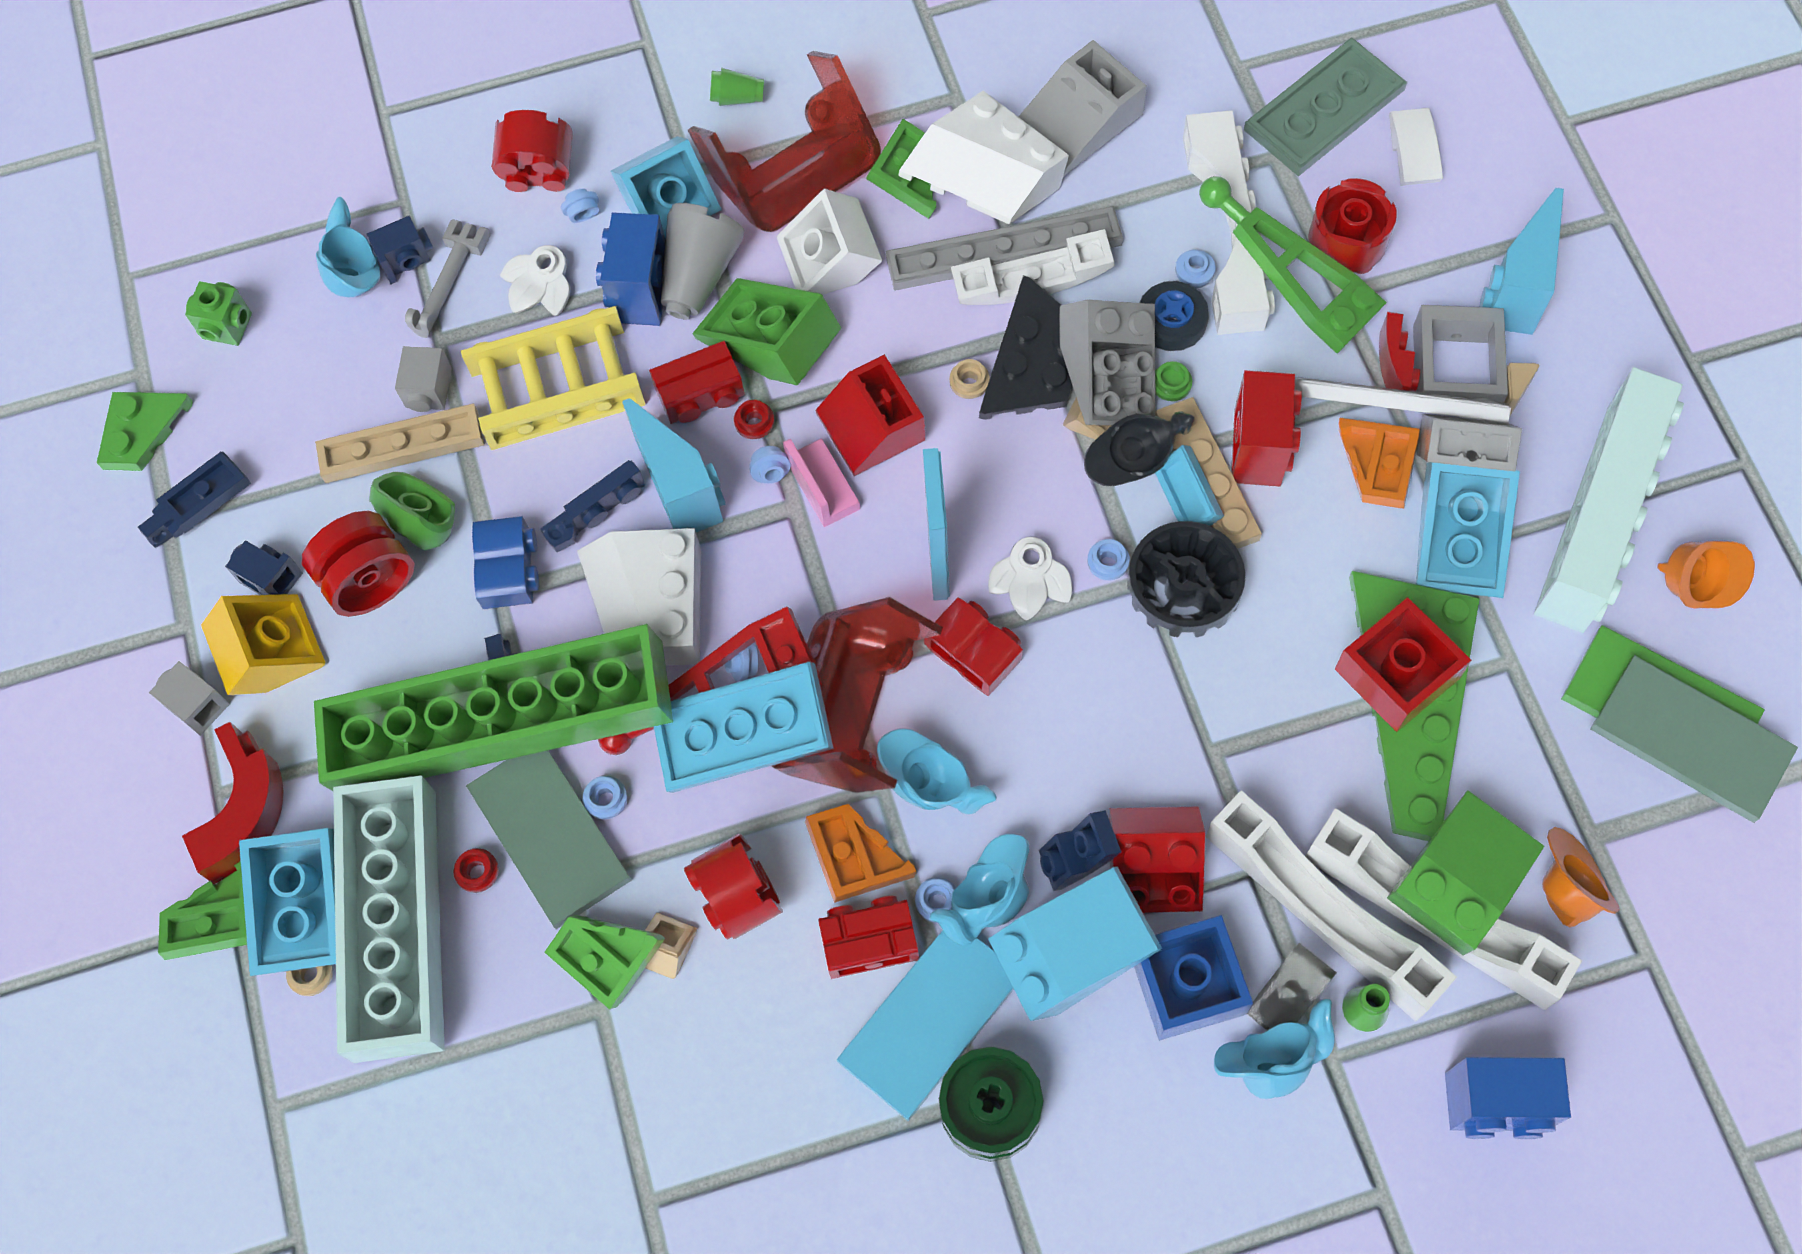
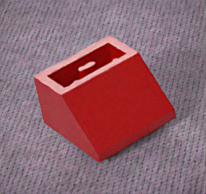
M885 354L849 371L815 410L816 415L853 476L925 441L924 416Z
M1199 806L1109 808V821L1121 849V853L1110 861V869L1118 867L1143 913L1203 912L1205 829Z

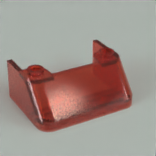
M811 51L806 54L823 88L811 96L805 106V118L812 132L754 169L751 168L747 159L740 153L726 152L716 132L692 126L687 130L715 183L757 229L766 232L780 229L792 221L823 189L836 192L872 169L881 154L880 143L838 55Z
M891 597L822 615L811 630L807 646L825 686L821 688L834 749L772 765V767L788 776L853 793L895 788L897 779L878 770L876 756L863 749L885 676L895 674L909 665L913 657L912 648L915 640L941 635L943 627Z

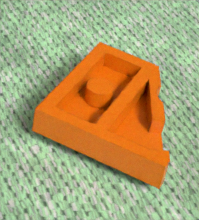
M1339 418V434L1361 501L1363 503L1404 509L1420 429Z
M849 804L806 816L805 824L834 903L915 877L916 869L909 860L905 863L887 846L888 841L877 830L869 828L864 823L863 817Z

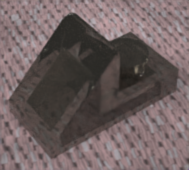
M1298 943L1254 999L1247 1015L1266 1030L1280 1023H1297L1337 972L1301 943Z

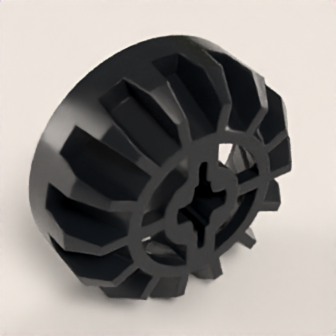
M1172 522L1149 532L1139 542L1130 561L1127 589L1130 590L1134 610L1136 612L1141 611L1146 616L1147 624L1153 629L1159 625L1169 629V636L1179 637L1182 632H1193L1195 637H1201L1205 635L1207 629L1213 627L1221 628L1226 624L1228 617L1236 611L1245 586V566L1236 546L1222 532L1198 522ZM1155 580L1165 585L1164 593L1169 601L1164 607L1156 598L1154 591ZM1174 606L1185 608L1194 606L1200 610L1190 615H1179L1170 612Z

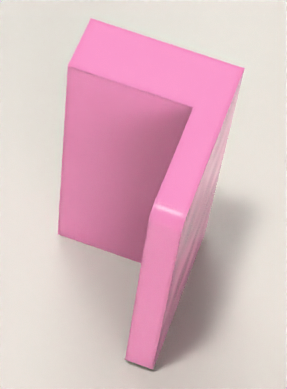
M822 438L799 450L796 449L791 439L783 442L785 454L791 464L790 469L823 527L860 510V503Z

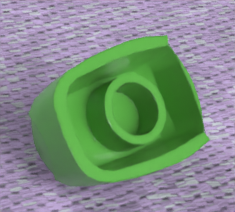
M404 472L387 473L372 481L369 502H371L375 512L379 513L386 524L396 533L406 537L417 547L424 550L439 547L448 540L455 516V503L449 497L426 482Z

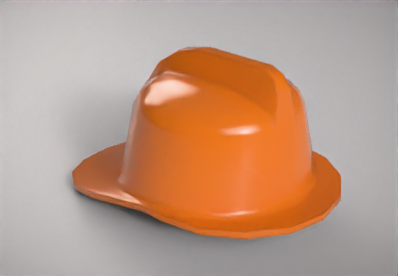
M1733 541L1687 542L1679 545L1673 551L1668 562L1658 563L1657 568L1665 573V582L1668 589L1674 595L1680 597L1685 606L1694 609L1724 608L1739 601L1748 591L1754 577L1755 562L1752 552L1744 544Z
M1557 827L1550 829L1547 839L1555 860L1543 878L1542 888L1551 909L1562 924L1570 928L1581 922L1590 920L1603 910L1613 914L1620 911L1619 904L1608 890L1596 862L1587 849L1564 829Z

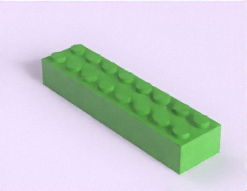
M648 624L314 701L319 783L332 791L333 787L414 776L432 777L673 722L663 642Z

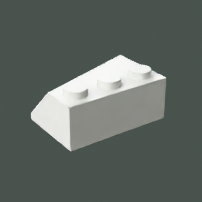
M981 91L930 125L899 170V176L909 181L914 177L931 184L930 190L944 195L946 191L966 199L968 207L1011 224L1060 189L1069 155L986 92Z
M695 528L611 531L577 550L604 634L648 624L663 642L666 666L695 665L700 662L701 547Z

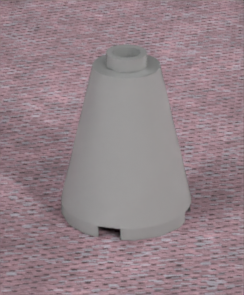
M689 203L673 204L667 215L661 303L667 307L666 313L683 320H688L690 315L696 316L699 314L740 246L744 235V228L729 216L720 213L718 220L706 215L707 207Z

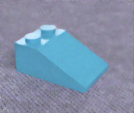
M1555 188L1507 249L1501 265L1493 266L1489 287H1484L1479 307L1504 308L1505 331L1533 335L1554 294L1564 194L1563 188Z
M630 398L623 400L622 403L634 438L672 528H695L697 533L722 523L723 518L719 507L726 505L713 464L704 465L697 449Z
M1432 462L1426 464L1421 504L1416 585L1453 593L1497 598L1504 597L1520 471L1516 470L1514 472Z
M323 828L239 840L250 976L335 965L334 829Z
M1113 867L1026 913L988 939L1030 1021L1058 1016L1162 949L1118 867Z

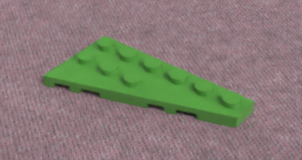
M1356 571L1351 572L1349 581L1351 591L1354 592L1355 616L1361 635L1408 597L1470 658L1480 598ZM1468 667L1456 683L1398 732L1371 707L1372 716H1375L1377 745L1379 754L1382 756L1385 774L1384 787L1392 833L1429 842L1444 821Z

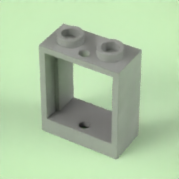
M1421 305L1413 325L1414 368L1420 369L1416 392L1504 403L1508 395L1504 308ZM1433 341L1488 343L1490 384L1434 382Z
M1422 414L1416 455L1426 462L1515 472L1522 428L1502 422Z

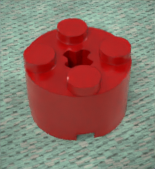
M514 110L505 113L503 121L500 122L497 119L495 122L491 165L493 172L505 181V187L510 191L525 192L528 190V186H543L546 190L553 192L564 190L570 174L572 128L560 118H558V124L547 120V113L537 110Z
M1349 178L1342 180L1340 185L1329 189V186L1319 196L1310 225L1308 240L1309 243L1350 271L1365 274L1371 271L1373 266L1384 256L1396 223L1397 210L1394 202L1391 204L1385 196L1386 191L1381 186L1365 179Z
M740 833L691 860V864L684 867V872L694 890H701L709 902L702 906L708 921L715 930L720 929L727 940L730 938L737 939L783 913V909L778 905L780 900L759 860L756 861L753 857H748L746 852L752 848Z

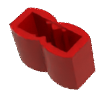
M957 597L924 633V644L943 662L957 670L975 688L989 696L1022 660L1023 649L1020 647L1021 641L1010 629L1006 627L999 629L987 620L989 618L987 612L974 601L967 603Z

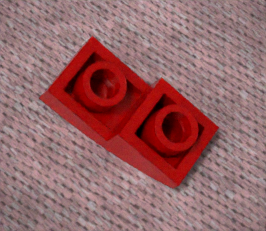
M1387 312L1379 335V361L1385 387L1416 392L1420 369L1413 368L1415 352L1405 350L1408 331L1402 330L1404 314Z

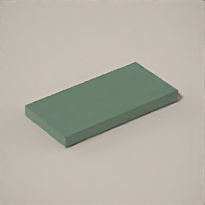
M1351 37L1245 122L1244 131L1299 177L1405 91L1407 81Z
M1635 655L1629 661L1590 730L1752 823L1758 821L1762 816L1798 749L1796 745Z
M548 750L507 759L466 785L556 930L563 926L568 917L580 915L632 881Z

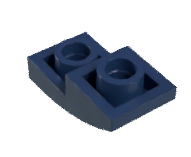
M1106 810L1090 813L1072 831L1055 834L1038 850L1041 869L1044 875L1049 878L1053 891L1062 890L1083 879L1121 853Z

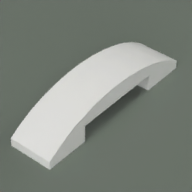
M1103 229L1066 238L1067 247L992 266L989 258L952 266L951 271L959 303L965 305H995L1015 302L1023 275L1030 277L1048 294H1053L1086 282L1115 266L1106 231Z

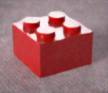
M1244 370L1234 409L1231 473L1237 484L1281 487L1285 472H1292L1294 453L1299 451L1301 429L1295 427V416L1300 414L1302 391L1295 390V374Z
M1407 597L1343 650L1335 670L1398 732L1456 683L1472 660Z

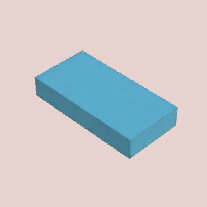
M1180 446L1171 453L1164 467L1155 472L1177 521H1192L1211 526L1223 518L1224 514L1191 446Z

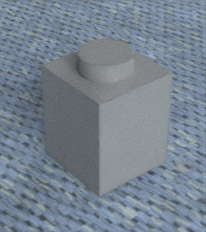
M403 346L395 390L405 408L417 412H427L430 409L445 410L452 367L443 349Z
M180 661L171 669L162 673L156 685L148 692L200 736L230 705L214 688Z

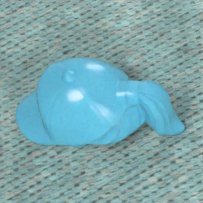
M338 197L328 215L326 233L319 242L316 259L319 274L325 286L334 294L349 298L359 296L373 288L380 279V269L377 257L374 256L372 246L367 238L353 228H350L351 215L349 207L342 197Z
M904 728L890 731L881 737L877 744L880 763L891 778L893 791L906 802L924 810H938L951 806L958 809L961 813L974 814L984 805L997 799L996 794L986 785L971 787L965 766L955 755L946 751L940 744L913 730Z
M1015 834L1001 835L993 839L984 849L978 862L968 869L966 878L952 892V910L937 909L931 913L930 920L938 922L945 934L959 945L971 944L985 927H998L1011 921L1021 911L1029 896V886L1023 874L1029 853L1028 840L1023 836Z
M1323 999L1312 1008L1308 1024L1280 1023L1262 1034H1250L1244 1041L1223 1044L1218 1048L1214 1056L1215 1072L1223 1077L1243 1078L1248 1090L1261 1099L1278 1098L1296 1091L1306 1081L1313 1064L1326 1059L1334 1048L1335 1036L1331 1021V1000Z

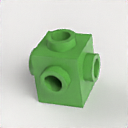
M201 281L198 282L194 294L189 297L185 316L195 328L196 333L202 339L239 346L252 315L239 291L234 286L224 282L212 284Z

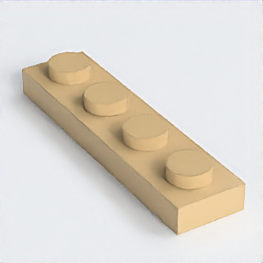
M1191 397L1156 410V416L1167 421L1171 420L1172 415L1179 411L1194 416L1191 431L1185 435H1176L1171 453L1182 445L1191 446L1224 514V517L1211 525V527L1226 535L1237 549L1260 541L1262 533L1194 398Z
M473 403L315 441L320 476L325 483L484 446L478 410Z

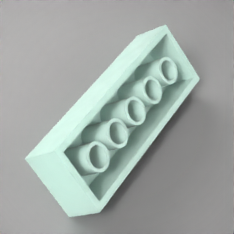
M1635 367L1629 372L1607 408L1533 615L1584 633L1593 620L1601 621L1608 604L1613 605L1623 583V581L1616 578L1620 569L1627 567L1635 549V544L1629 541L1633 531L1638 532L1648 511V508L1643 507L1642 504L1645 496L1650 497L1660 476V472L1654 471L1657 461H1663L1668 452L1672 437L1667 436V432L1670 426L1674 427L1684 406L1683 402L1678 401L1683 384Z
M423 776L333 787L337 1054L353 1063L445 1051L436 792Z

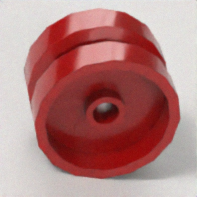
M369 510L353 512L329 523L308 542L302 553V566L315 584L321 588V593L336 614L346 617L366 614L392 600L408 584L413 575L415 565L402 544L395 540V535L381 515Z

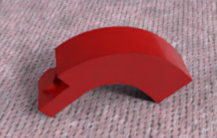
M231 722L214 729L233 772L231 796L225 807L213 819L182 835L197 873L213 884L237 871L234 865L241 861L239 840L272 836L283 805V780L278 763L263 748L259 749L255 739L248 730L242 733Z

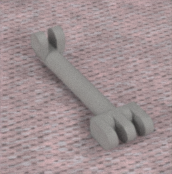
M454 219L450 221L442 239L445 246L452 248L422 313L420 314L418 310L409 308L405 314L407 326L416 335L428 338L467 253L482 255L490 238V230L488 228L479 227L476 233V226L466 223L462 229L461 221Z

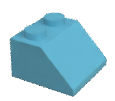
M676 136L610 171L632 213L660 216L665 239L667 215L673 204L689 203L707 207L706 215L708 216L722 210L687 138Z

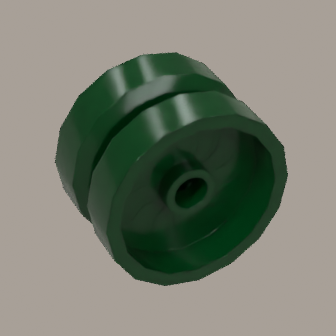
M996 1047L971 1050L955 1060L942 1079L938 1098L943 1129L953 1145L970 1158L988 1162L1009 1159L1029 1145L1038 1131L1044 1102L1040 1080L1030 1064L1014 1052ZM987 1099H994L999 1103L1000 1109L994 1107L993 1113L984 1112L983 1102Z

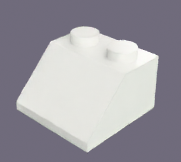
M823 189L776 236L794 286L798 290L824 295L858 284L882 262L858 198L828 189Z

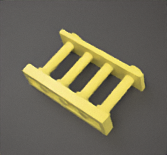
M616 306L606 309H595L586 315L492 342H480L471 348L461 350L462 358L471 376L482 375L491 413L478 419L481 431L491 450L625 412L622 401L628 398L641 407L646 405L636 373L623 374L613 336L624 333ZM597 341L608 379L607 381L585 386L574 348ZM559 352L569 391L552 397H546L536 358ZM520 363L530 402L507 409L497 370Z

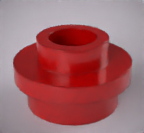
M755 399L747 400L736 410L734 425L741 436L747 439H760L772 430L774 414L772 409L762 401ZM753 418H758L761 420V422L757 424H748V422Z
M473 848L467 850L455 862L453 869L454 878L457 884L465 891L472 893L485 891L494 884L498 877V862L485 849ZM483 865V874L478 878H471L470 873L473 867Z

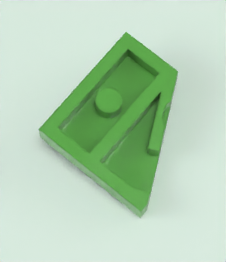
M902 119L866 179L929 219L936 208V201L933 200V191L930 190L931 184L916 177L909 181L899 176V170L925 132Z
M112 392L96 463L103 470L142 471L154 456L155 449L163 444L173 432L169 426L181 410L186 412L190 410L193 404L192 399L188 394Z
M241 861L234 865L237 871L215 885L211 881L194 890L189 898L179 900L159 913L158 954L164 960L247 945Z
M574 915L567 918L544 953L610 1010L619 1006L665 938L658 933Z

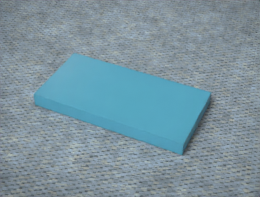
M938 448L923 449L932 592L933 601L948 600V597H950L948 537L941 451H938Z
M806 662L671 701L673 722L654 726L666 792L670 793L834 749L816 665L812 662Z
M942 930L836 1059L837 1063L909 1121L943 1079L953 1062L960 1058L1014 990L996 953L978 938L969 945H959L952 941Z

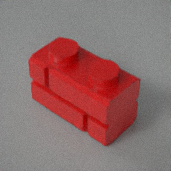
M725 341L649 370L654 388L670 424L678 421L681 423L692 422L701 415V412L716 406L718 408L730 407L738 401L739 397L745 395L741 376Z
M884 896L871 901L870 908L854 911L851 905L838 906L829 909L827 917L818 919L831 979L919 960L918 947L907 900L898 901L896 896Z

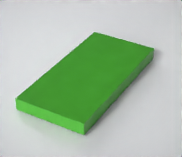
M1603 625L1596 632L1561 700L1597 718L1629 661L1635 655L1756 724L1759 723L1765 711L1760 706Z

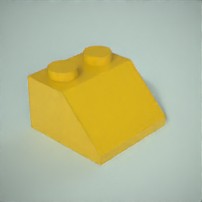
M298 594L221 596L201 624L227 695L267 693L322 668L326 663Z

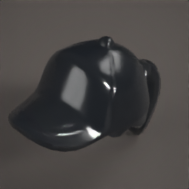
M1179 411L1175 412L1171 420L1167 421L1150 414L1135 413L1119 420L1097 437L1088 447L1084 458V469L1087 476L1102 486H1118L1154 474L1164 467L1168 461L1176 435H1185L1191 431L1194 416Z

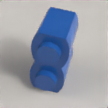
M523 516L473 522L474 588L476 600L482 609L533 604V591L539 590L540 586L537 567L531 566V553L537 552L538 549L535 529L528 527Z

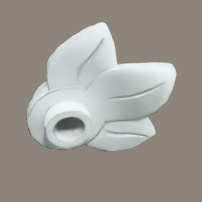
M543 245L535 249L531 255H517L505 264L500 277L512 284L509 288L508 300L511 310L515 314L526 311L539 302L554 316H558L563 311L569 299L571 288L564 276L567 260L560 249L552 245ZM551 258L550 266L541 269L542 263L546 259Z
M1026 537L1019 540L1013 546L1010 557L997 562L989 574V593H1009L1013 608L1025 621L1030 620L1040 611L1047 597L1062 603H1068L1071 599L1072 582L1067 568L1053 560L1049 546L1043 540L1036 537ZM1033 550L1039 555V561L1033 565L1027 564L1023 559V554L1026 551Z

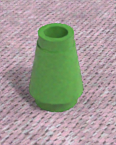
M722 67L721 71L712 70L711 102H719V106L763 102L764 79H757V77Z
M1379 984L1355 987L1344 997L1342 1004L1344 1017L1357 1030L1364 1032L1375 1031L1381 1028L1387 1021L1390 996L1388 991ZM1367 1000H1372L1376 1007L1369 1005Z

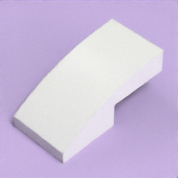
M1430 109L1391 111L1389 119L1392 149L1397 151L1400 186L1440 182L1443 179L1442 164Z

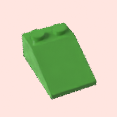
M737 278L692 334L697 340L708 346L725 341L733 360L768 379L798 385L841 330V326L822 294Z
M1467 790L1388 895L1387 899L1464 956L1474 951L1503 913L1545 846Z

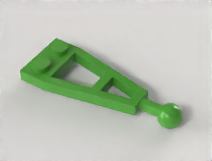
M1219 176L1207 178L1199 190L1202 203L1212 209L1221 208L1238 224L1233 230V234L1307 327L1338 354L1387 302L1355 273L1258 207L1249 213L1231 196V186L1226 179ZM1258 232L1286 251L1278 258ZM1296 259H1299L1343 290L1323 311L1318 308L1288 271L1287 267Z

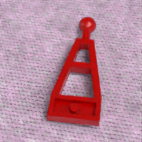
M786 606L749 624L668 685L670 701L677 700L694 686H696L698 693L715 689L710 675L755 641L769 673L806 662L814 663L792 609ZM817 670L820 688L825 687ZM654 727L598 739V743L607 754L620 755L630 748L632 739L653 730Z

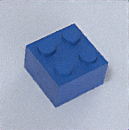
M612 212L609 228H604L602 232V249L605 252L603 262H598L596 267L597 286H602L604 307L616 306L621 324L660 326L663 312L661 290L665 251V235L660 216Z
M1222 915L1155 934L1162 949L1134 966L1159 1041L1244 1016L1253 1005Z
M1466 1057L1445 1073L1449 1127L1452 1131H1465V1138L1489 1139L1495 1137V1132L1513 1131L1514 1139L1543 1138V1133L1555 1132L1556 1125L1571 1118L1565 1058Z

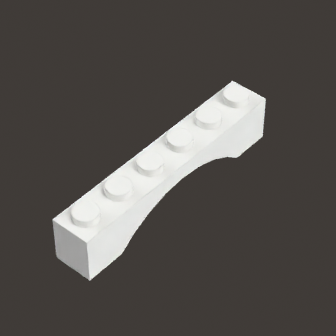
M1233 110L1186 115L1183 144L1188 170L1202 182L1213 176L1226 179L1231 186V196L1251 213L1256 206L1255 194L1253 190L1247 189L1246 181L1249 180V163L1247 157L1241 158L1240 149L1243 148V131L1241 126H1235ZM1225 213L1231 232L1232 252L1226 266L1215 281L1211 300L1217 335L1265 331L1268 316L1274 314L1275 310L1273 291L1266 290L1265 280L1268 279V276L1233 234V230L1238 224Z
M1242 790L1211 821L1205 836L1372 984L1383 986L1388 991L1390 1000L1415 1022L1433 1006L1457 978L1455 974L1420 944L1386 926L1341 892L1302 854L1278 822Z
M1336 808L1305 856L1315 867L1543 1010L1548 1009L1561 999L1582 962L1581 959L1544 936L1519 928L1500 919H1497L1474 951L1464 956L1387 899L1410 865L1388 847L1375 832Z

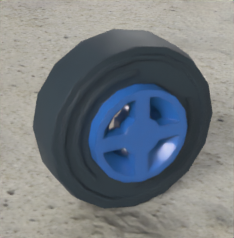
M1166 281L1152 286L1142 296L1140 303L1155 304V348L1165 351H1182L1195 345L1204 335L1209 320L1208 304L1201 292L1190 284L1179 281ZM1167 318H1177L1178 321L1167 320Z

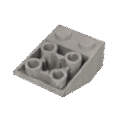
M1092 40L1061 65L1019 115V118L1069 155L1063 175L1065 176L1143 115L1147 85L1097 42Z
M1083 300L1060 305V348L1085 424L1112 426L1119 420L1135 413L1156 416L1155 304Z

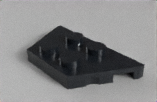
M1023 275L981 404L979 418L983 420L992 419V415L1016 411V415L1031 413L1038 408L1047 410L1067 407L1073 385L1060 348L1061 304L1028 276Z

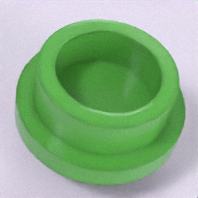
M1174 361L1166 362L1155 370V394L1159 398L1166 401H1178L1189 394L1192 387V376L1183 364Z

